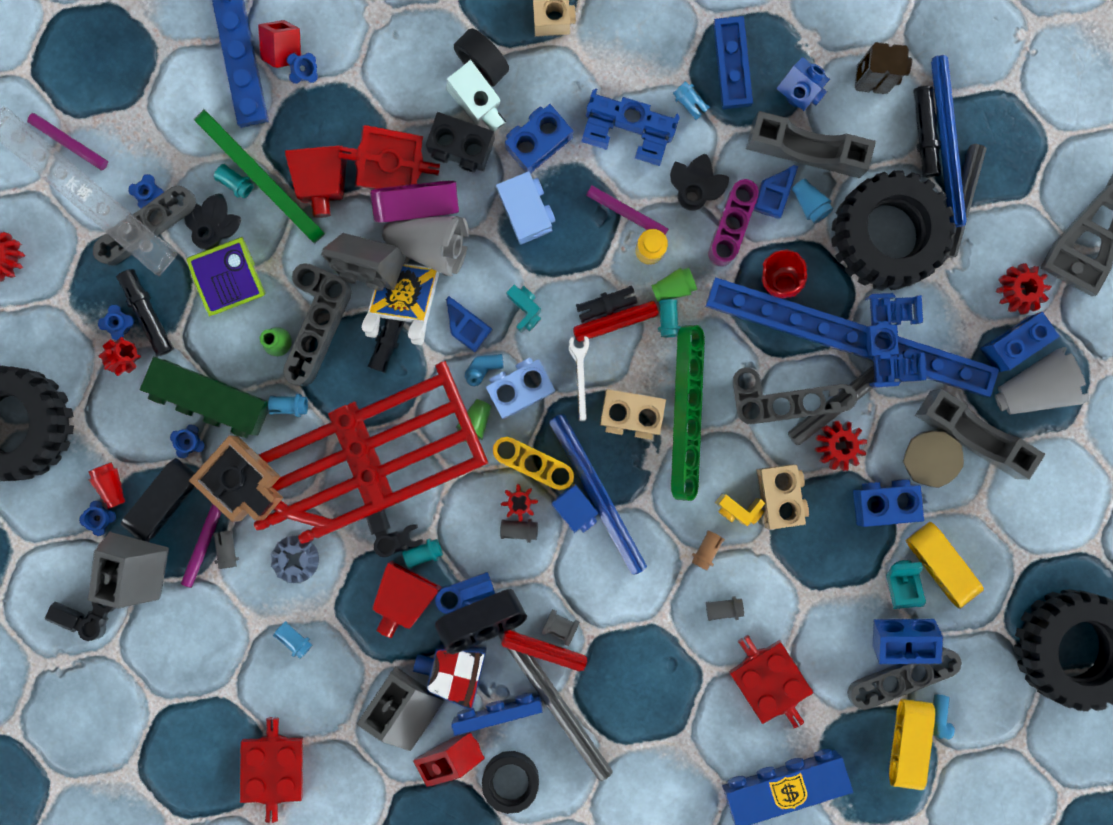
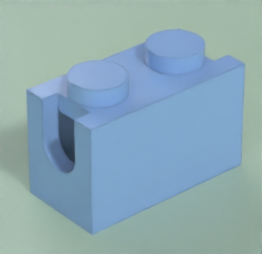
M528 171L496 185L497 192L520 245L552 232L551 223L555 222V218L550 206H544L540 196L544 192L538 178L532 179Z

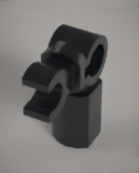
M385 510L365 517L371 535L375 534L376 536L373 546L374 551L380 557H389L394 553L404 550L403 546L405 545L417 547L423 543V539L413 541L409 537L410 531L418 528L417 524L407 526L401 534L398 531L389 533L388 529L391 527Z
M54 602L50 605L45 620L71 632L78 631L80 638L85 641H91L103 637L106 632V623L109 619L107 615L116 608L105 607L102 604L92 602L93 610L89 611L86 618H84L83 613Z

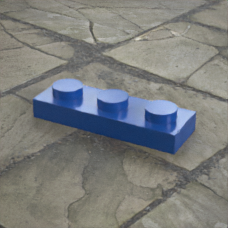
M744 16L714 19L713 28L722 109L751 107L753 97Z
M525 693L515 697L516 701L504 704L503 700L487 704V709L475 712L474 708L472 710L465 709L459 711L457 717H454L451 723L454 736L543 713L540 695L533 696L532 693Z

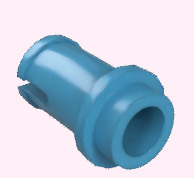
M685 81L674 91L673 95L676 97L675 101H680L694 119L697 120L702 116V113L694 105L703 114L710 107L692 89L694 85H689Z
M296 394L295 397L271 395L268 400L269 414H295L296 417H301L302 414L306 415L308 412L307 397H302L301 394Z
M287 621L273 635L274 638H277L293 652L291 656H297L299 659L312 647V644L309 642L310 639L301 636Z

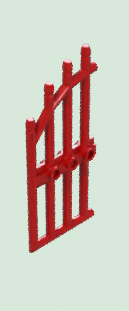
M446 361L435 365L438 372L436 376L362 409L358 408L355 401L328 413L330 423L258 454L266 463H269L336 433L342 450L281 476L272 487L279 491L344 461L348 462L353 477L289 506L280 501L273 509L275 512L269 514L264 520L254 522L255 529L257 531L264 530L270 525L273 526L284 520H294L314 526L312 530L308 529L298 535L301 544L313 541L314 538H320L489 464ZM442 385L444 386L450 402L370 437L364 420ZM455 413L461 430L381 465L375 450L376 447ZM467 441L473 456L472 458L395 492L392 491L386 477L387 475ZM357 488L365 504L333 519L306 512Z

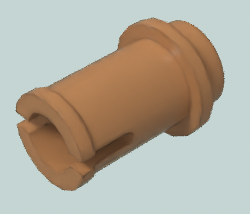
M707 530V534L697 553L692 554L694 557L692 563L706 571L710 566H714L712 561L725 540Z

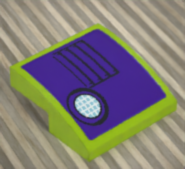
M243 236L186 258L209 317L266 294L254 268L255 263Z

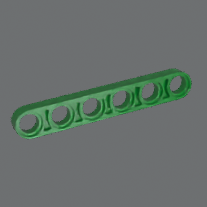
M205 109L194 118V121L314 244L325 235L322 229Z
M699 325L682 326L677 336L671 492L676 500L682 501L694 500L699 489L705 347L704 331Z

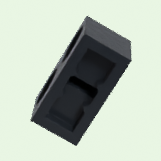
M437 112L425 146L428 153L431 154V158L439 162L447 163L448 160L459 163V167L466 171L475 173L477 169L484 172L495 141L494 131ZM443 135L454 137L452 143L447 146L440 145L438 141ZM471 144H478L482 149L477 155H469L466 153L467 147Z

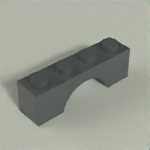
M759 111L753 120L746 149L861 178L869 170L876 141L851 134L823 135L812 133L793 125L788 118Z
M943 389L931 390L915 414L919 419L939 431L946 432L962 446L1015 479L1030 480L1045 456V453L1023 439L1007 434L987 424L969 410L967 404Z

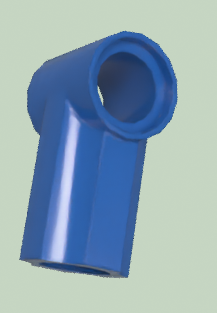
M488 572L441 588L435 601L437 608L442 613L449 614L496 593ZM448 591L454 592L458 597L457 605L450 608L444 606L441 601L442 594Z

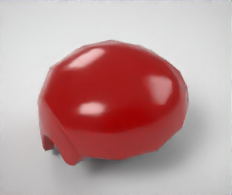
M788 249L775 251L764 260L762 283L763 287L766 288V292L781 299L794 297L805 287L807 282V265L797 252Z

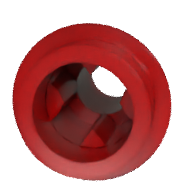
M112 462L88 471L90 475L89 482L108 509L125 502L118 468L114 469Z

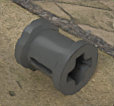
M552 609L542 634L546 635L549 633L563 640L564 644L569 646L580 622L577 620L572 622L558 615L557 611Z

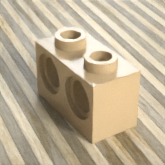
M533 0L535 37L570 34V24H576L575 5H569V0ZM557 11L561 13L562 17L558 20H552L547 15L550 12Z
M606 389L600 426H606L605 432L623 435L624 430L635 431V437L652 440L653 435L661 434L666 399ZM618 404L625 409L626 415L622 421L611 419L609 415L611 406ZM645 409L652 411L655 416L654 423L648 427L642 425L639 421V414Z
M797 464L756 469L760 498L765 502V505L762 507L764 510L765 528L771 530L806 525L805 517H809L807 500L802 499L801 488L805 486L803 472L798 470ZM780 473H784L788 477V485L782 490L778 489L775 485V478ZM788 502L792 506L793 512L789 518L783 519L780 516L779 510L784 503Z

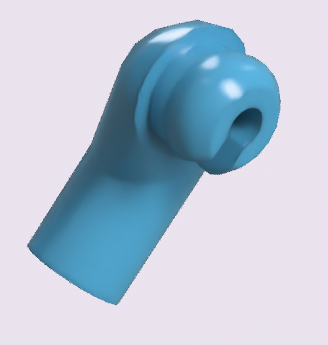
M503 355L475 357L465 371L466 382L470 386H478L489 370L504 369Z
M935 694L933 699L935 707L933 733L939 739L945 738L950 740L955 733L953 724L947 723L950 697Z

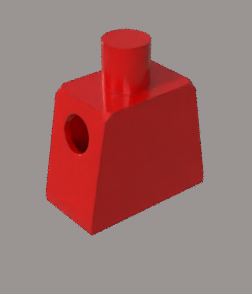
M339 145L285 150L295 194L302 203H312V214L315 218L331 216L330 201L342 200L344 198L347 159L338 158Z
M394 561L389 562L385 568L372 608L373 611L383 616L376 631L388 638H392L399 625L410 629L440 591L441 586Z

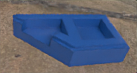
M793 165L763 180L758 190V198L753 211L780 220L798 166Z
M448 296L446 303L451 335L476 353L493 329Z

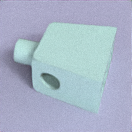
M471 60L447 78L446 90L476 125L483 120L489 129L495 132L506 123V120L497 110L501 102L500 98ZM482 99L486 104L478 106L474 100Z

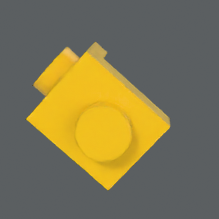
M723 493L715 502L721 507L718 513L731 523L736 519L742 525L748 526L750 522L754 525L764 513L762 507L765 505V502L759 498H756L747 510Z

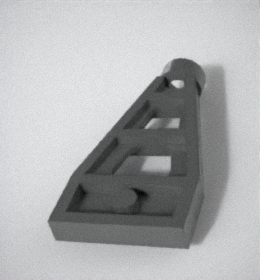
M1113 174L1102 192L1053 243L1040 269L1090 296H1096L1099 293L1113 265V219L1108 230L1092 222L1093 216L1102 205L1113 211ZM1085 231H1089L1101 238L1099 254L1095 259L1074 249L1075 241Z

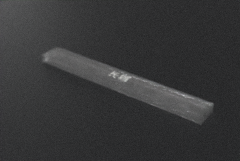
M4 106L0 109V142L157 276H161L179 253L11 110Z

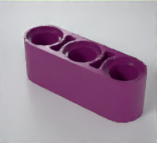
M742 179L736 182L727 196L708 251L710 261L716 266L728 265L739 252L759 193L757 185L749 179ZM740 189L747 191L750 200L747 202L740 201L736 196V191ZM735 217L738 219L740 228L737 230L729 228L726 224V218ZM720 244L726 245L730 249V256L727 258L719 256L716 246Z
M437 181L370 190L374 222H392L459 212L456 181Z

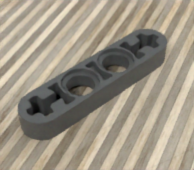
M182 186L169 188L99 238L93 246L94 257L97 261L109 266L119 264L191 213L196 205L194 194ZM178 195H182L184 197L182 199L184 203L182 206H179L177 204ZM165 204H167V205L170 206L169 209L173 212L172 214H171V212L164 206ZM156 210H161L163 213L162 221L157 225H152L150 222L151 214ZM132 227H137L139 230L138 238L133 242H129L126 238L127 231ZM107 246L113 247L110 250L112 254L111 257L105 256V254L107 253Z
M943 647L942 662L944 655L952 659L948 663V669L943 666H937L932 669L930 664H897L851 683L847 692L848 698L859 709H871L956 675L961 669V658L953 650ZM916 665H922L925 668V676L920 681H914L911 678V670ZM888 676H895L898 680L897 688L891 692L885 691L883 688L884 679ZM873 682H875L876 688L881 696H878L874 691L868 693L864 702L856 698L860 694V688L866 691L875 689L872 685Z

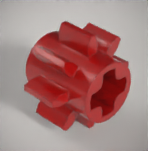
M120 337L115 342L110 339L103 345L105 350L98 355L102 359L104 369L115 372L116 376L121 375L124 371L127 373L132 372L137 368L134 362L141 358L137 354L135 344L124 340L123 337Z
M517 484L516 492L504 491L509 496L508 501L501 503V506H508L510 509L506 517H510L513 513L518 514V519L522 522L524 513L527 512L529 515H534L530 505L538 503V500L530 499L529 494L532 492V488L523 492L521 491L520 484ZM514 495L518 498L522 495L527 498L525 500V505L527 506L525 510L521 507L515 510L512 507L515 503L512 499Z

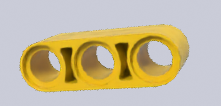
M501 437L494 443L493 455L500 463L557 490H565L573 483L574 474L571 467L510 437ZM503 442H511L515 447V454L510 459H504L499 454L498 449ZM533 454L538 455L542 460V467L537 472H531L525 466L526 458ZM557 468H564L569 473V479L563 485H558L552 480V472Z
M928 522L906 539L909 548L957 608L961 609L984 591L980 581L935 524Z
M900 699L896 713L889 767L891 786L922 791L925 789L935 723V707L933 703Z

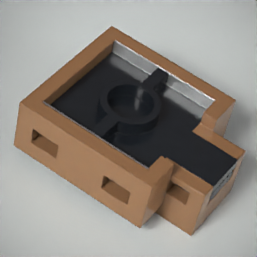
M229 435L189 480L231 522L242 521L247 514L255 521L264 520L283 499L272 487L281 476L239 436Z

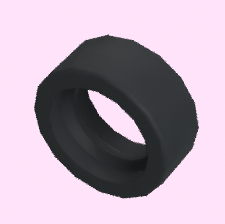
M473 28L468 29L454 43V50L462 63L465 65L471 60L491 87H494L509 72V65L502 53L479 31Z
M516 751L502 752L494 756L486 765L482 778V793L487 803L496 811L506 814L519 813L527 809L536 799L539 789L538 770L534 762L525 754ZM513 764L525 771L528 777V787L521 797L508 800L496 793L493 787V778L499 768L504 765Z

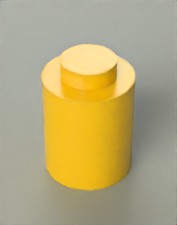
M657 229L644 231L636 244L635 253L637 258L647 265L658 263L663 258L668 247L666 236Z

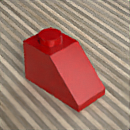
M469 732L449 739L417 757L413 762L425 785L429 787L463 777L483 761L485 757L480 750L479 743L472 733Z

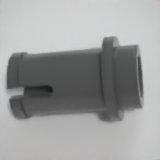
M528 519V522L501 521V539H526L527 543H531V540H537L538 522H532V519Z
M233 531L214 533L217 560L214 562L218 564V569L237 567L236 561L239 560V557L235 555Z
M732 596V600L706 602L708 621L734 617L735 620H739V617L744 616L742 598L736 599V596Z

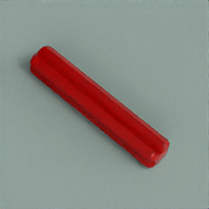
M650 301L577 325L573 328L575 339L577 342L584 341V336L591 339L657 317L659 314L658 307L655 301Z
M510 630L505 631L502 637L501 645L503 647L576 671H583L586 667V655Z

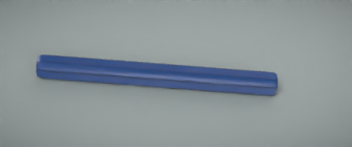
M940 55L932 58L931 67L939 139L941 141L947 208L952 207L954 216L949 218L950 223H955L957 228L965 226L967 221L949 61L946 55Z
M559 414L553 417L549 424L628 569L633 575L641 573L647 568V565L566 416Z

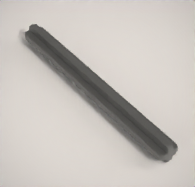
M503 634L499 635V638L501 639V641H502ZM507 648L596 778L600 781L606 780L613 773L612 769L535 658Z

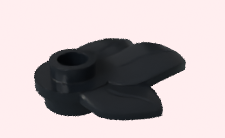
M707 154L695 158L688 167L680 162H674L670 172L671 183L678 190L680 205L690 211L700 209L706 201L720 198L729 184V176L713 175L712 164ZM687 193H696L697 200L690 201L687 198Z
M222 194L208 197L202 206L196 203L194 210L184 217L186 226L192 231L193 243L203 250L212 249L220 244L221 239L234 235L241 223L240 216L228 214L227 202ZM209 231V234L206 237H202L204 233Z

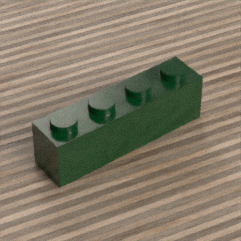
M154 356L140 387L141 391L149 394L147 399L165 405L166 401L177 405L175 410L189 416H193L194 412L204 416L203 422L216 427H220L221 423L232 427L230 431L232 434L246 439L248 435H259L269 411L268 401Z

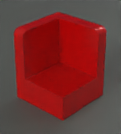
M285 20L258 24L261 60L275 68L290 66L287 63V57L290 54L295 53L297 56H301L300 28Z

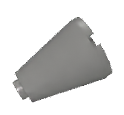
M424 217L389 222L384 226L382 237L386 244L397 246L404 256L446 276H453L452 273L457 274L463 265L467 252V246H462L463 236L469 237V229L466 219L462 217Z
M1066 347L1056 349L999 386V393L995 394V399L1000 410H1006L1011 415L1081 405L1088 402L1089 394L1085 393L1082 395L1080 387L1086 385L1074 356L1071 353L1065 355Z

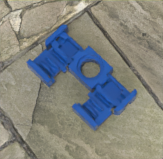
M594 89L586 109L588 121L583 133L582 142L607 150L610 137L607 136L609 128H621L642 135L641 138L644 139L642 147L638 146L635 159L660 166L666 145L673 140L679 115L676 113L675 118L650 111L651 105L626 97H623L620 102L597 95V89ZM627 110H636L641 118L637 122H629L626 120L624 113Z
M880 293L867 296L865 300H870L871 326L866 327L868 357H873L875 383H870V386L872 388L895 387L900 385V382L927 380L925 353L912 354V358H903V355H899L897 325H901V321H910V325L923 323L922 295L895 298L893 293ZM912 304H913L914 320H912ZM880 332L887 334L890 338V344L886 349H880L875 344V337ZM915 359H916V366H917V374H916V371H915Z

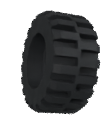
M894 170L889 175L886 172H882L860 183L845 197V200L836 211L837 218L832 222L831 230L835 231V236L831 238L832 247H838L839 253L835 255L838 262L844 261L848 266L844 271L849 276L856 274L859 277L857 282L864 286L869 283L873 284V289L884 290L890 288V290H898L929 277L935 272L936 268L942 266L947 259L945 253L952 249L954 241L949 239V236L955 234L956 224L950 223L949 218L954 216L952 207L946 208L943 202L947 197L942 191L937 194L933 190L936 184L928 179L923 183L919 181L921 176L913 172L904 176L903 170ZM884 205L896 207L905 212L912 220L916 231V242L912 252L907 256L893 258L883 254L873 245L868 234V218L877 207Z
M0 365V401L8 396L17 397L25 406L29 417L28 433L22 444L12 452H5L0 449V481L28 480L34 478V475H43L49 471L50 467L48 465H57L62 459V456L59 454L60 451H67L70 442L66 441L67 435L73 434L74 425H69V418L74 417L72 408H66L65 406L69 399L65 392L56 391L59 389V385L52 379H46L45 375L40 372Z
M1068 589L1062 590L1060 593L1052 592L1045 595V602L1041 600L1035 601L1031 605L1033 608L1031 614L1027 612L1023 614L1021 620L1025 623L1022 629L1017 628L1015 634L1016 637L1020 638L1019 644L1014 645L1015 654L1022 659L1017 664L1020 671L1027 674L1025 680L1043 696L1078 711L1088 712L1091 708L1100 711L1107 709V703L1113 705V600L1081 590ZM1085 621L1089 622L1094 627L1099 639L1097 659L1086 672L1077 676H1068L1063 671L1059 662L1058 651L1061 639L1074 625Z

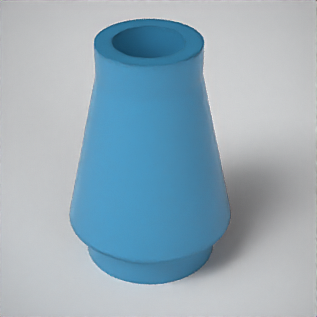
M806 178L793 186L792 191L796 195L807 220L811 219L816 224L833 211V207L830 205L832 201L811 185Z

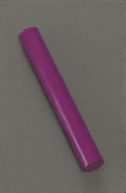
M31 113L28 116L27 122L93 166L101 171L107 167L108 161L37 114Z
M594 186L590 187L586 195L589 198L646 230L657 229L666 235L667 227Z
M213 503L181 581L183 586L193 587L222 513Z

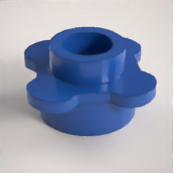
M292 53L287 57V63L290 65L291 71L289 80L292 83L298 84L300 81L314 83L317 80L316 58L312 53H306L301 56ZM301 65L305 67L304 71L300 70Z
M150 174L144 175L141 181L137 184H131L128 188L129 194L137 199L139 208H143L164 193L163 189L155 184V178ZM148 189L149 193L145 195L144 190Z
M111 305L106 316L98 321L99 329L109 332L114 340L124 337V334L134 325V318L123 313L118 305ZM115 320H118V325H114Z
M190 424L186 429L171 433L170 440L179 458H187L190 453L195 451L202 452L204 450L205 443L200 440L198 435L199 428L196 425ZM186 439L190 440L189 444L185 443Z
M97 500L90 503V508L84 511L79 521L86 529L93 531L95 536H102L105 534V528L109 523L116 520V514L114 511H108L103 507L102 502ZM97 515L100 517L99 521L95 519Z

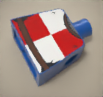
M439 645L434 658L417 654L413 672L430 676L427 686L428 692L472 710L487 648L471 647L456 654H448L444 646Z

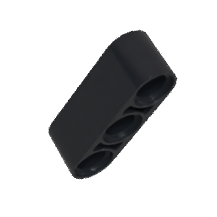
M178 458L170 461L126 514L121 522V526L137 539L146 542L151 541L195 488L189 481L195 472Z
M506 589L444 615L435 623V629L448 654H456L499 636L505 631L517 628L525 622L527 615L514 590Z

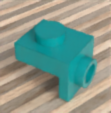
M514 284L506 292L507 297L527 314L516 328L521 333L525 329L530 332L541 320L538 316L541 313V308L533 302L536 297L525 286L519 289Z
M901 560L894 563L889 569L886 578L893 609L924 607L926 604L920 579V573L923 570L921 562L912 563L911 560Z

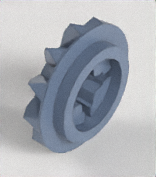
M289 536L282 539L271 553V567L274 569L277 577L287 583L304 582L311 578L318 568L319 554L317 548L312 542L301 544L298 536ZM303 551L298 560L301 563V567L293 565L286 568L290 561L287 553L294 555Z

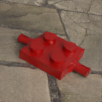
M363 125L361 142L357 149L339 145L338 158L355 161L357 169L355 186L378 189L417 184L421 173L438 176L440 171L435 170L440 168V163L423 161L421 152L423 136Z
M744 636L749 648L742 638L738 643L745 651L747 657L740 665L729 671L730 675L762 724L777 715L785 714L793 728H798L799 726L793 716L800 726L804 723V720L795 707L800 701L814 693L780 640L767 648L757 650L750 636Z
M272 717L266 718V736L258 739H242L240 803L258 802L265 804V822L270 823L272 811V823L278 822V804L302 801L303 738H287L279 735V717L273 718V729Z

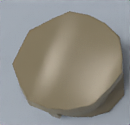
M944 431L922 432L910 440L903 463L914 482L939 488L950 483L963 468L962 445Z

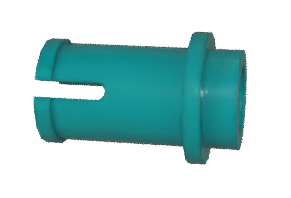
M221 164L214 173V180L232 190L237 198H247L254 188V184L248 176H241L226 164Z
M675 299L659 301L660 327H658V332H661V337L663 338L677 337L678 331L681 326H678V301Z
M429 538L426 540L427 543L403 551V558L407 567L412 569L430 560L438 561L439 557L443 556L439 541Z

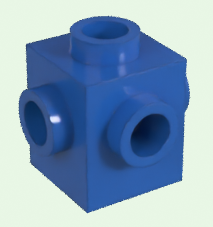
M802 57L792 67L777 87V90L786 96L787 101L792 106L805 111L811 103L816 106L828 91L824 89V86L830 78L825 75V71L820 66L811 64Z

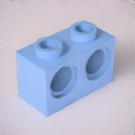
M530 357L515 365L517 368L515 372L506 375L504 371L489 379L491 384L486 386V389L503 420L556 392L539 359L532 361ZM530 372H536L541 376V383L536 388H529L524 383L525 376ZM503 386H511L515 391V396L510 402H502L498 397V392Z

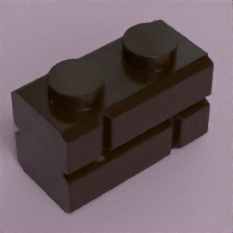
M875 42L857 64L856 91L870 92L873 90L874 93L888 94L895 85H900L902 77L908 76L912 67V58L908 57V47L893 44L890 47L888 43Z

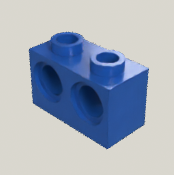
M551 104L544 109L542 107L537 108L529 116L528 119L530 121L523 127L519 125L514 127L506 135V150L525 172L529 171L530 174L573 139V129ZM545 123H552L557 129L551 134H546L540 128ZM522 142H530L534 145V148L529 153H523L519 151L518 146Z
M1042 311L1027 316L980 349L992 367L999 368V372L1011 370L1060 336Z
M910 479L891 481L892 486L881 487L880 482L862 483V489L853 490L856 525L869 527L923 522L924 512L921 485L910 484ZM905 493L908 497V504L905 508L901 509L897 504V499L900 494ZM876 496L879 505L875 511L871 512L868 509L867 502L870 497Z
M575 483L551 502L574 533L579 529L584 533L597 523L594 517L599 513Z
M873 619V649L879 664H942L943 635L935 619Z

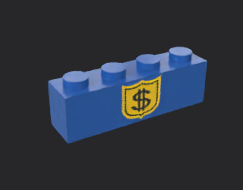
M831 749L819 750L814 753V757L804 760L802 758L790 759L785 762V766L776 769L774 767L762 768L756 772V775L747 778L745 776H736L729 779L728 784L722 785L735 825H752L853 793L843 758L836 750L832 751Z

